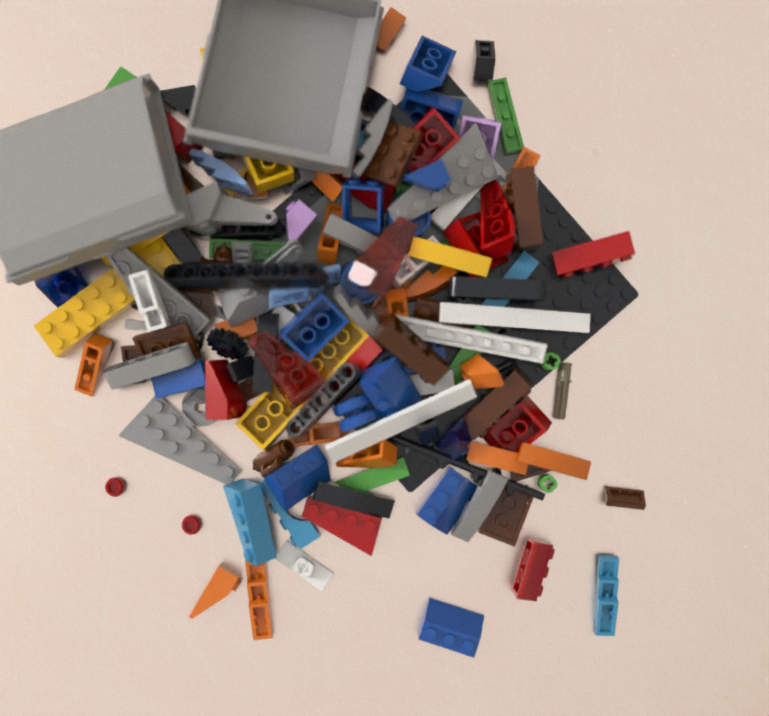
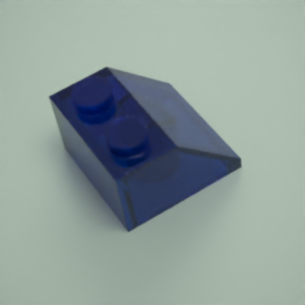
M77 266L34 280L36 287L57 308L89 285Z

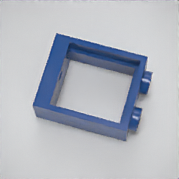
M354 177L347 179L342 185V219L367 232L381 233L384 228L385 184L373 179L368 181H362L360 178ZM352 189L378 191L377 219L352 217Z

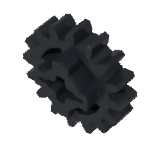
M223 328L211 330L206 339L207 345L212 347L211 350L217 351V354L221 357H230L231 360H234V358L237 360L244 358L249 349L247 347L248 344L243 342L244 339L237 337V333L231 332V330L225 331Z

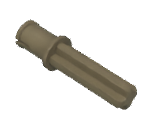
M560 362L559 378L556 379L558 381L554 418L563 420L566 416L569 383H572L570 381L572 363Z

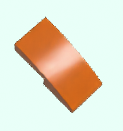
M390 7L381 21L377 47L384 52L407 18L393 7Z

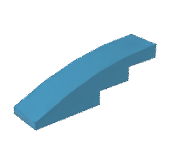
M524 251L503 278L527 279L540 262ZM485 299L481 305L505 307L510 300Z
M598 556L595 594L596 636H615L619 603L617 599L619 585L617 577L619 567L618 556Z

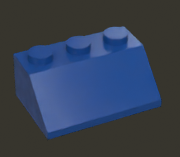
M422 35L406 66L400 85L415 92L441 86L457 51Z
M406 88L400 110L416 123L433 107L454 130L463 100L428 89L415 92Z
M320 290L279 331V335L305 361L309 362L350 320Z
M397 357L361 371L360 386L382 419L423 401L422 396Z
M318 445L308 449L264 478L284 512L315 491L318 480L331 481L327 459Z
M448 466L416 511V515L447 535L457 522L467 500L471 501L478 486Z
M429 597L418 631V640L474 658L481 638L484 615Z

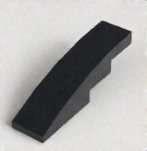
M263 313L259 315L252 391L273 392L279 338V314Z
M320 480L317 481L312 498L313 500L388 519L395 502L392 498L375 495L372 492Z

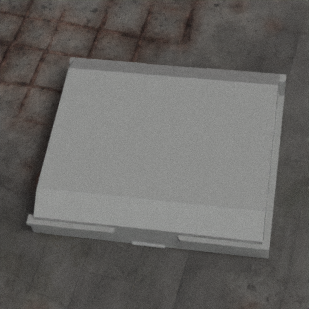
M218 0L210 34H208L203 53L204 60L183 142L190 145L194 142L211 150L326 174H343V177L350 178L363 116L360 112L362 97L366 90L369 69H372L384 11V7H381L382 0Z
M150 73L0 130V258L7 272L5 275L7 283L12 282L20 286L193 223L161 91L151 78Z

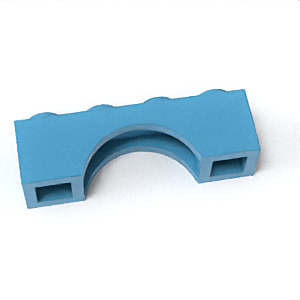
M265 480L259 483L261 484L264 498L268 497L270 500L269 506L274 514L278 513L281 520L279 522L284 530L288 529L291 536L289 538L295 547L298 546L299 549H302L321 536L314 523L307 519L297 518L288 510L284 512Z

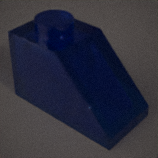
M462 417L436 444V447L452 461L458 456L462 458L469 450L467 446L471 439L466 419Z

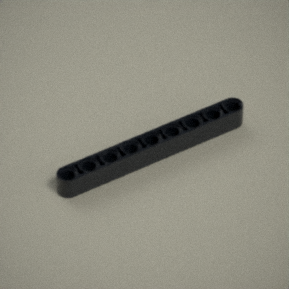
M315 261L172 264L164 271V278L177 289L321 288L329 281L327 272L320 263Z

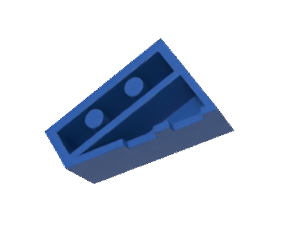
M198 359L192 365L152 377L155 397L162 398L206 387L205 362H202V359Z

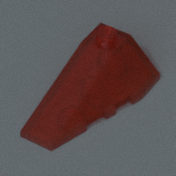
M399 216L355 260L346 278L385 299L418 225Z
M265 330L247 340L292 410L307 401L326 382L314 364L309 361L307 362L298 353L285 347L281 341Z

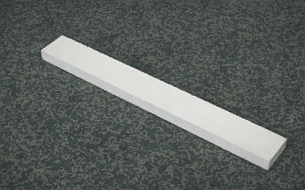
M441 302L439 322L589 333L591 314Z
M395 314L424 341L542 364L544 361L547 343Z
M470 379L331 442L325 445L326 450L333 463L476 398L477 395Z

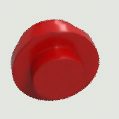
M118 477L110 478L105 485L106 492L113 497L121 495L125 490L124 481Z
M189 515L182 521V529L186 534H196L201 528V521L195 515Z

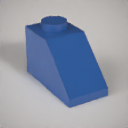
M442 159L402 178L406 183L427 191L435 189L436 192L447 188L446 183L451 182Z

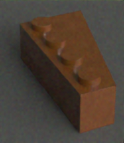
M534 166L510 168L505 179L506 186L509 187L510 194H508V204L511 206V212L515 219L514 252L538 250L543 245Z
M393 312L376 328L374 339L402 360L409 369L417 372L425 383H430L434 386L450 370L449 363Z
M517 365L512 368L513 371L509 376L506 375L502 378L505 385L495 389L492 388L485 394L481 402L478 401L459 420L458 424L474 440L478 436L480 438L485 436L489 431L487 428L492 423L494 425L499 423L503 418L501 415L506 410L508 412L512 411L517 406L516 401L519 398L524 399L531 393L532 380Z

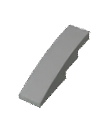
M391 99L384 102L361 131L367 138L355 152L360 157V160L352 168L351 175L354 178L361 175L381 142L393 104Z
M330 214L323 230V234L340 241V244L356 250V253L390 268L393 266L399 251L380 238Z
M341 284L334 287V297L344 311L361 329L375 338L376 328L382 321L374 308L366 311L357 296L350 300Z
M491 470L488 471L482 485H478L471 501L467 500L451 532L452 536L466 542L470 541L499 498L508 481L506 477Z

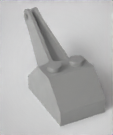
M216 181L186 195L193 223L183 226V228L201 235H212L222 228V225L273 226L278 220L277 215L272 210L229 197L228 192Z
M298 240L289 241L265 262H296L303 251ZM275 288L219 289L217 295L230 327L232 328L277 308L269 307V292Z

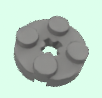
M194 389L184 396L181 412L183 418L189 424L201 427L210 425L215 421L206 420V389ZM197 403L205 404L204 412H197Z

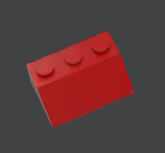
M480 212L457 219L443 231L452 247L491 258L481 250ZM505 255L496 260L492 258L489 272L508 262V257ZM468 273L470 277H482L479 275Z
M528 536L512 587V592L517 599L537 601L538 596L541 597L543 592L542 581L548 575L549 567L547 565L549 559L552 560L555 552L553 544Z

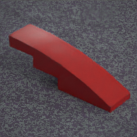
M369 336L345 363H356L362 371L370 368L373 362L385 350L372 336ZM348 367L347 375L351 377L353 370L351 367ZM361 375L356 380V382L339 398L335 405L361 380ZM335 381L334 389L338 391L340 385Z

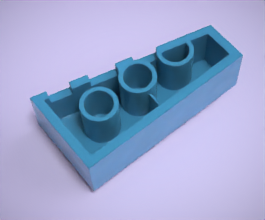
M241 479L224 485L223 488L243 546L246 561L258 566L277 558L261 484Z

